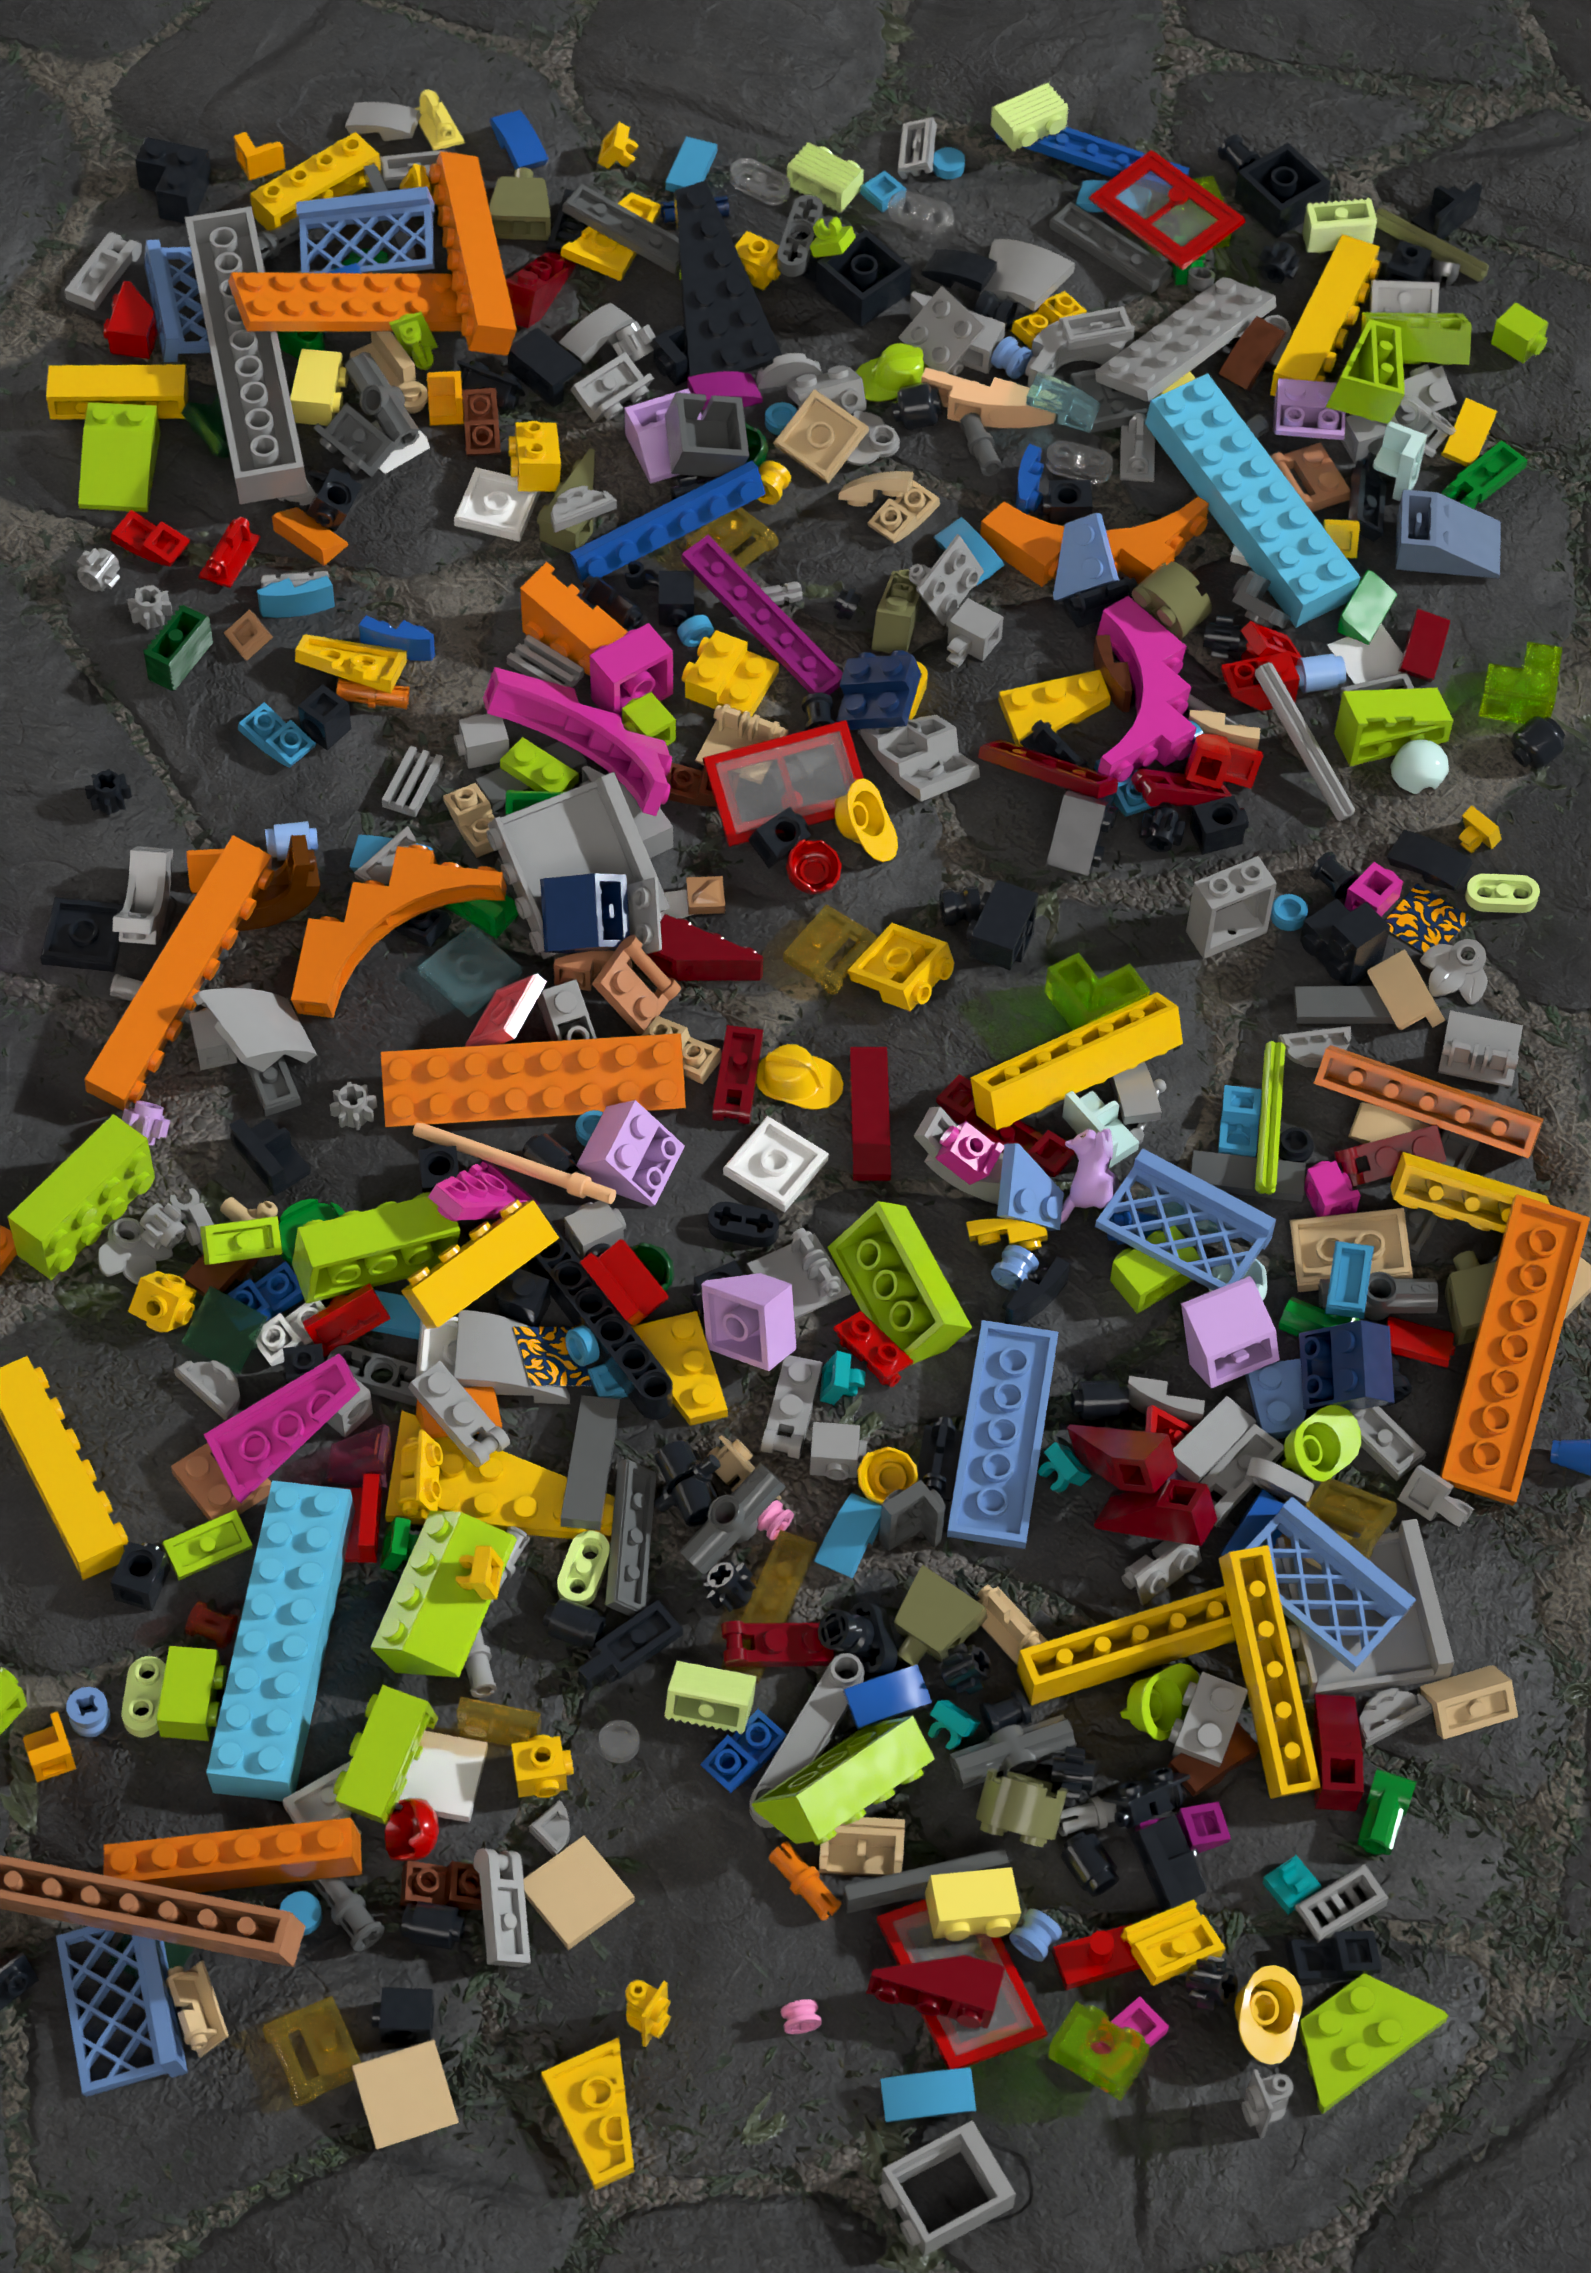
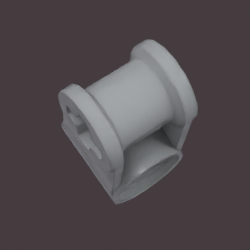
M1413 395L1403 397L1391 419V422L1426 434L1424 453L1430 457H1435L1437 454L1436 449L1444 439L1456 432V429L1450 422ZM1401 405L1411 406L1415 410V419L1411 421L1402 419L1398 412ZM1434 430H1438L1432 439L1428 438Z

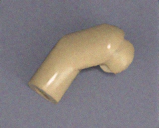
M229 1197L221 1205L220 1212L231 1221L236 1222L274 1217L277 1215L278 1209L270 1201L259 1203L257 1209H247L236 1199Z

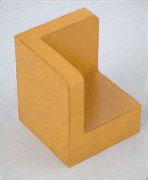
M246 132L234 136L236 159L249 181L285 169L284 150L280 142L268 143L255 148Z
M461 371L427 373L430 426L464 424Z
M58 1711L50 1714L53 1723L52 1727L23 1737L36 1782L76 1769Z

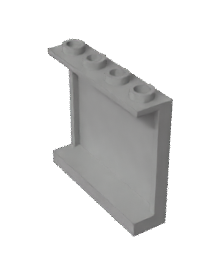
M614 772L604 775L596 781L501 818L500 816L496 817L488 823V841L494 851H499L504 863L501 864L504 879L508 885H513L518 897L515 899L516 909L522 919H527L532 931L529 933L531 945L536 953H541L543 960L559 953H544L540 879L593 873L626 875L628 885L657 877ZM658 879L659 908L661 913L670 908Z
M1417 1519L1401 1521L1398 1532L1344 1539L1412 1595L1416 1601L1400 1623L1388 1633L1354 1672L1288 1618L1289 1625L1286 1628L1290 1647L1296 1650L1298 1662H1295L1299 1686L1304 1685L1307 1699H1314V1694L1342 1695L1440 1681L1449 1678L1454 1665V1659ZM1283 1537L1277 1538L1275 1549H1292L1291 1547H1285ZM1274 1558L1277 1574H1295L1293 1558ZM1301 1558L1304 1574L1323 1575L1321 1565L1313 1558ZM1280 1583L1281 1589H1279V1593L1287 1600H1299L1297 1584ZM1305 1584L1308 1600H1326L1324 1584ZM1332 1584L1335 1600L1354 1601L1353 1593L1344 1584ZM1309 1609L1310 1618L1318 1626H1330L1327 1609ZM1337 1610L1339 1626H1358L1355 1610ZM1364 1610L1366 1626L1383 1627L1387 1622L1375 1610ZM1340 1635L1342 1646L1356 1657L1361 1651L1360 1637ZM1368 1636V1641H1370L1374 1636Z

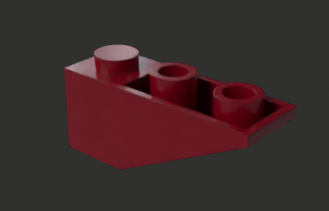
M548 252L508 278L506 284L515 324L530 328L540 321L571 275L576 263L565 260V257L560 256L561 254Z
M664 914L660 921L662 950L647 954L666 976L677 981H760L763 977V956L759 955L752 948L741 947L725 940L717 933L706 932L693 926L685 919H676L667 914Z
M1072 1424L1067 1427L1075 1455L1079 1461L1120 1490L1155 1494L1178 1468L1169 1434Z
M1169 1479L1165 1481L1155 1494L1130 1491L1110 1497L1094 1523V1527L1100 1530L1202 1546L1217 1521V1516L1208 1484Z
M1314 1694V1758L1321 1788L1315 1789V1809L1356 1812L1364 1793L1363 1750L1356 1701L1353 1696Z
M960 1955L874 1969L866 1993L874 1995L879 2001L887 2004L901 2003L915 2007L918 2012L927 2016L942 2015L955 2019L960 2025L968 2028L982 2027L988 2029L998 1999L1005 1966L968 1955Z

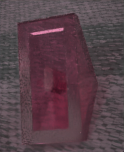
M382 1424L332 1444L326 1480L334 1483L363 1485L364 1474H380L381 1486L387 1488L393 1454L390 1427Z

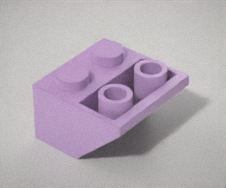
M1278 378L1273 414V432L1275 435L1344 440L1345 412L1325 407L1337 383Z
M685 389L678 391V393H690V391ZM675 393L625 408V436L650 484L680 475L671 474L665 413ZM700 412V414H699L697 420H701V417H702L701 412Z
M633 1100L606 1106L576 1166L587 1176L591 1177L595 1183L615 1189L616 1194L648 1206H655L685 1145L642 1105Z
M1250 1276L1181 1303L1189 1363L1210 1388L1280 1361L1276 1329L1257 1286Z

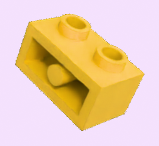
M538 421L515 422V436H509L508 455L510 457V476L517 477L518 491L555 492L560 484L561 469L557 423Z

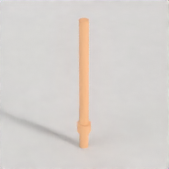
M416 1123L414 1126L413 1135L446 1147L456 1146L459 1152L565 1188L568 1194L582 1199L588 1196L608 1204H612L615 1200V1189L592 1182L589 1176L577 1172L571 1175L427 1124Z

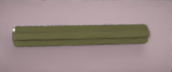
M1379 208L1375 212L1377 218L1376 228L1399 240L1431 250V257L1438 261L1459 264V272L1477 282H1481L1486 277L1489 269L1487 263L1384 208Z

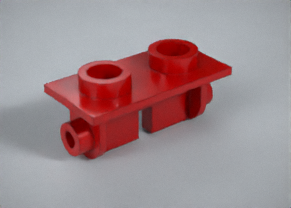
M238 517L231 521L201 570L199 578L231 588L261 538L259 535L250 533V523L247 519Z
M859 1311L833 1328L838 1333L837 1337L840 1338V1345L846 1347L861 1362L866 1360L868 1362L867 1368L879 1379L882 1385L887 1384L890 1388L894 1387L901 1379L898 1372L914 1362L862 1311Z

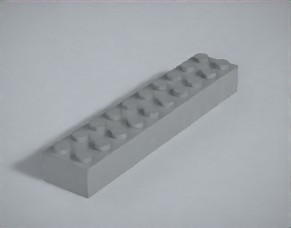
M252 206L185 217L239 503L246 504L308 493L304 464L277 331H246L228 284L231 272L265 273Z

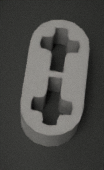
M1251 1458L1244 1477L1247 1481L1283 1500L1288 1501L1293 1497L1304 1506L1308 1505L1314 1489V1484L1276 1463L1261 1458Z

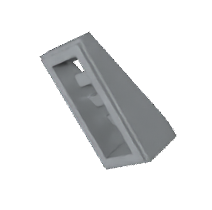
M1364 1864L1295 1906V1909L1319 1943L1332 1936L1335 1932H1340L1386 1907L1388 1896ZM1359 1886L1368 1900L1362 1903L1354 1892V1887ZM1345 1893L1355 1908L1349 1911L1339 1895ZM1332 1900L1342 1916L1336 1919L1325 1902ZM1316 1907L1320 1909L1329 1923L1323 1928L1311 1911Z

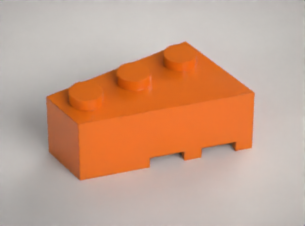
M546 562L520 588L522 631L526 636L529 634L578 664L590 676V655L599 647L609 645L622 638L628 631L598 605L594 609L590 608L577 596L580 590L573 584L567 588L552 575L555 568Z

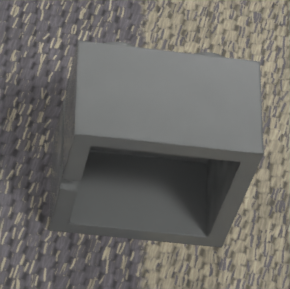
M675 393L665 413L671 474L720 477L746 463L749 451L741 397L712 395L701 420H697L706 402V395Z

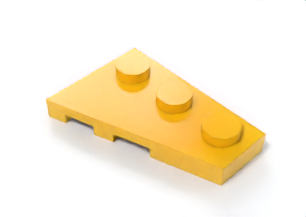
M632 192L617 203L653 224L661 210V204ZM588 226L582 231L581 236L573 243L569 241L562 247L560 256L622 281L637 253Z
M304 634L295 649V662L391 694L406 665L407 650Z
M1095 670L1000 691L998 701L1015 744L1022 746L1020 742L1033 733L1031 728L1037 721L1049 722L1052 725L1051 729L1057 733V730L1070 723L1077 724L1109 706L1111 696L1101 671Z
M697 1311L639 1324L635 1327L631 1326L670 1376L673 1382L672 1403L690 1426L728 1417L726 1402Z
M618 2037L541 2072L542 2080L595 2190L634 2172Z

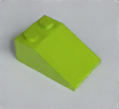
M88 402L83 429L79 509L148 512L161 434L157 406Z

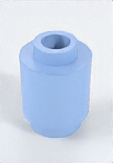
M1331 653L1298 658L1295 668L1300 678L1298 687H1300L1303 693L1335 689L1339 684H1345L1346 667L1342 656H1334Z
M308 821L276 824L272 829H265L267 853L272 855V858L277 857L278 861L286 860L291 835H306L308 850L319 849L317 829L309 828Z

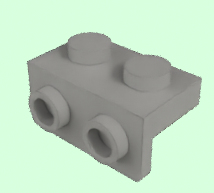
M1371 280L1369 312L1438 313L1439 283Z
M624 352L573 385L570 391L595 423L602 417H605L607 420L615 417L624 409L622 404L628 400H631L634 404L650 392L647 387L654 378L650 373L643 377L628 354Z
M1428 364L1410 371L1411 377L1404 380V396L1413 395L1419 398L1434 412L1457 403L1442 365L1431 370ZM1401 405L1398 412L1402 419L1406 421L1415 419V410L1411 406Z
M835 366L828 369V373L817 376L814 374H804L797 377L796 381L786 383L788 396L799 408L814 389L850 414H854L855 411H865L867 408L862 378L847 366Z
M1202 1672L1198 1684L1190 1681L1182 1701L1183 1705L1189 1707L1184 1721L1176 1718L1168 1741L1175 1743L1171 1755L1177 1757L1180 1753L1220 1767L1248 1689Z

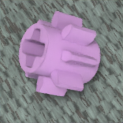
M136 1101L135 1108L124 1109L122 1120L148 1139L149 1145H154L156 1138H166L170 1120L165 1119V1116L162 1115L163 1107L145 1101Z

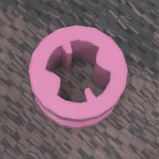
M778 1500L772 1502L757 1519V1529L760 1531L766 1530V1536L770 1540L778 1538L788 1528L794 1517L792 1511L789 1509L784 1511L782 1509L783 1504Z
M807 1999L783 2006L781 2016L787 2019V2022L784 2024L785 2032L788 2034H802L819 2028L822 2024L821 2017L815 2015V2012L818 2010V2003L815 2000Z

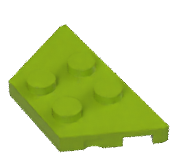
M1364 1973L1301 2019L1298 2028L1302 2044L1307 2051V2064L1310 2076L1314 2080L1318 2096V2109L1321 2113L1324 2114L1444 2024L1448 2018L1447 2013Z

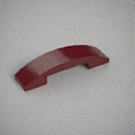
M960 1074L936 1098V1103L958 1125L968 1122L995 1144L998 1142L1002 1145L1009 1143L1020 1144L1049 1177H1056L1076 1156L1074 1150L1066 1147V1140L1050 1130H1047L1042 1135L1020 1120L1015 1121L1008 1127L995 1130L976 1115L971 1081Z

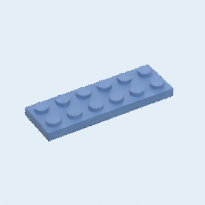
M982 1320L947 1537L1022 1549L1026 1548L1059 1332Z

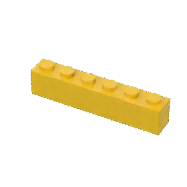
M1342 234L1274 371L1270 395H1276L1278 378L1325 382V372L1331 373L1337 358L1336 349L1342 350L1348 336L1347 326H1354L1360 309V307H1357L1359 302L1364 304L1371 287V284H1368L1370 279L1376 280L1382 264L1381 261L1377 260L1380 246Z
M1156 992L970 1077L976 1115L995 1130L1012 1125L1015 1121L1033 1113L1041 1112L1046 1107L1065 1099V1094L1070 1091L1076 1094L1095 1084H1101L1108 1078L1125 1070L1133 1069L1138 1064L1153 1057L1167 1053L1169 1050L1183 1044L1178 1006Z
M25 1356L0 1367V1417L82 1580H86L118 1565L124 1553V1546L128 1544L129 1540L121 1523H112L108 1515L113 1512L112 1506L104 1490L97 1493L92 1483L97 1481V1478L89 1460H80L76 1451L80 1450L81 1447L73 1429H64L60 1421L65 1419L64 1412L56 1397L49 1399L45 1391L49 1388V1384L42 1368L37 1367L34 1369L28 1356Z
M1269 1545L1229 1552L1219 1558L1246 1689H1248L1247 1694L1270 1799L1321 1788Z
M1225 1586L1020 1650L1017 1673L1030 1704L1035 1705L1236 1641Z

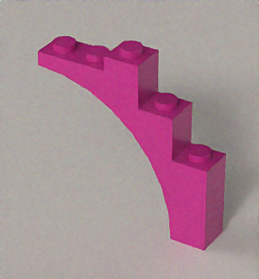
M1127 596L1103 610L1097 635H1110L1112 651L1120 662H1128L1131 684L1135 694L1136 720L1120 743L1101 757L1097 771L1098 773L1116 778L1119 783L1125 781L1138 768L1149 766L1155 759L1166 767L1177 759L1183 760L1193 748L1192 742L1197 729L1183 716L1188 708L1187 701L1191 686L1178 675L1183 667L1182 660L1187 646L1133 599Z
M494 667L483 696L487 714L537 730L584 754L609 773H615L617 780L636 799L642 813L653 816L657 815L660 805H664L667 802L670 793V784L667 782L666 776L672 765V756L669 754L664 740L627 731L624 729L619 714L579 703L574 688Z

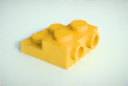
M715 630L711 638L704 637L701 640L697 651L699 658L696 663L688 662L683 671L682 682H685V698L716 709L718 705L724 707L725 704H728L730 708L741 711V714L745 711L750 712V717H752L777 676L779 663L747 651L746 641Z
M891 923L847 971L851 981L878 990L883 1002L911 1012L918 1003L925 1004L930 999L932 988L940 979L947 980L952 975L955 963L947 942Z

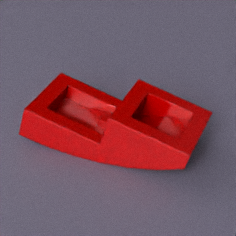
M130 510L114 529L110 539L122 548L144 559L169 567L190 543L189 538L161 521L156 526L133 510Z

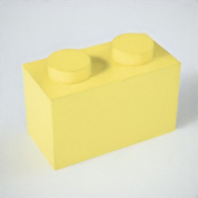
M301 349L290 397L295 423L311 425L318 423L321 426H328L334 419L335 414L339 413L342 409L343 394L340 391L341 387H347L348 375L346 367H343L341 352Z
M1012 1867L930 1875L925 1890V1898L933 1939L946 1938L949 1941H960L968 1938L970 1935L987 1934L989 1937H1001L1016 1928L1021 1910Z

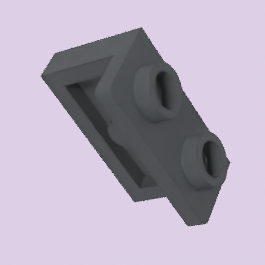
M347 403L325 429L318 423L313 428L322 436L318 442L333 455L338 450L345 456L341 461L356 474L362 469L372 477L397 447L391 439Z
M1249 571L1246 576L1242 575L1234 587L1233 594L1235 596L1232 602L1247 609L1244 616L1269 629H1272L1274 624L1284 629L1291 616L1262 601L1271 581L1252 571Z
M920 1480L904 1491L902 1489L893 1491L885 1498L882 1504L879 1540L888 1551L920 1531L934 1548L941 1544L945 1504L939 1493L934 1489L929 1490L923 1481Z

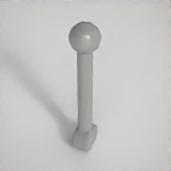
M1156 1079L1153 1082L1157 1097L1167 1087L1162 1079ZM1147 1122L1138 1123L1137 1127L1130 1131L1139 1141V1144L1143 1142V1130Z

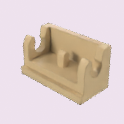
M862 1817L851 1824H841L835 1829L837 1835L820 1845L819 1872L877 1877L902 1872L905 1820Z

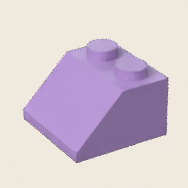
M762 1273L706 1280L701 1284L705 1334L709 1350L770 1371L796 1350L792 1284Z

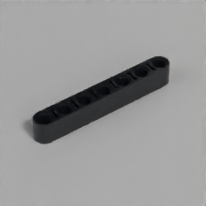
M543 1213L559 1236V1239L526 1262V1264L535 1275L550 1280L551 1297L574 1327L584 1325L592 1331L599 1346L600 1361L607 1366L609 1373L619 1386L624 1389V1392L645 1418L651 1420L665 1418L672 1410L673 1382L670 1376L631 1325L624 1319L580 1264V1259ZM545 1256H555L553 1258H544ZM566 1283H575V1285H572V1286H567V1285H564V1284H566ZM587 1310H596L597 1312H595V1313H587V1312H585V1311H587ZM610 1337L618 1338V1340L609 1341L606 1339ZM637 1365L640 1367L637 1369H630L627 1366ZM659 1393L662 1394V1396L652 1397L649 1396V1394Z

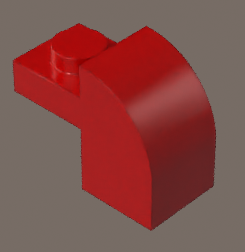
M1200 734L1195 739L1185 767V777L1188 781L1221 789L1223 781L1252 789L1263 754L1262 751L1230 743L1225 736Z

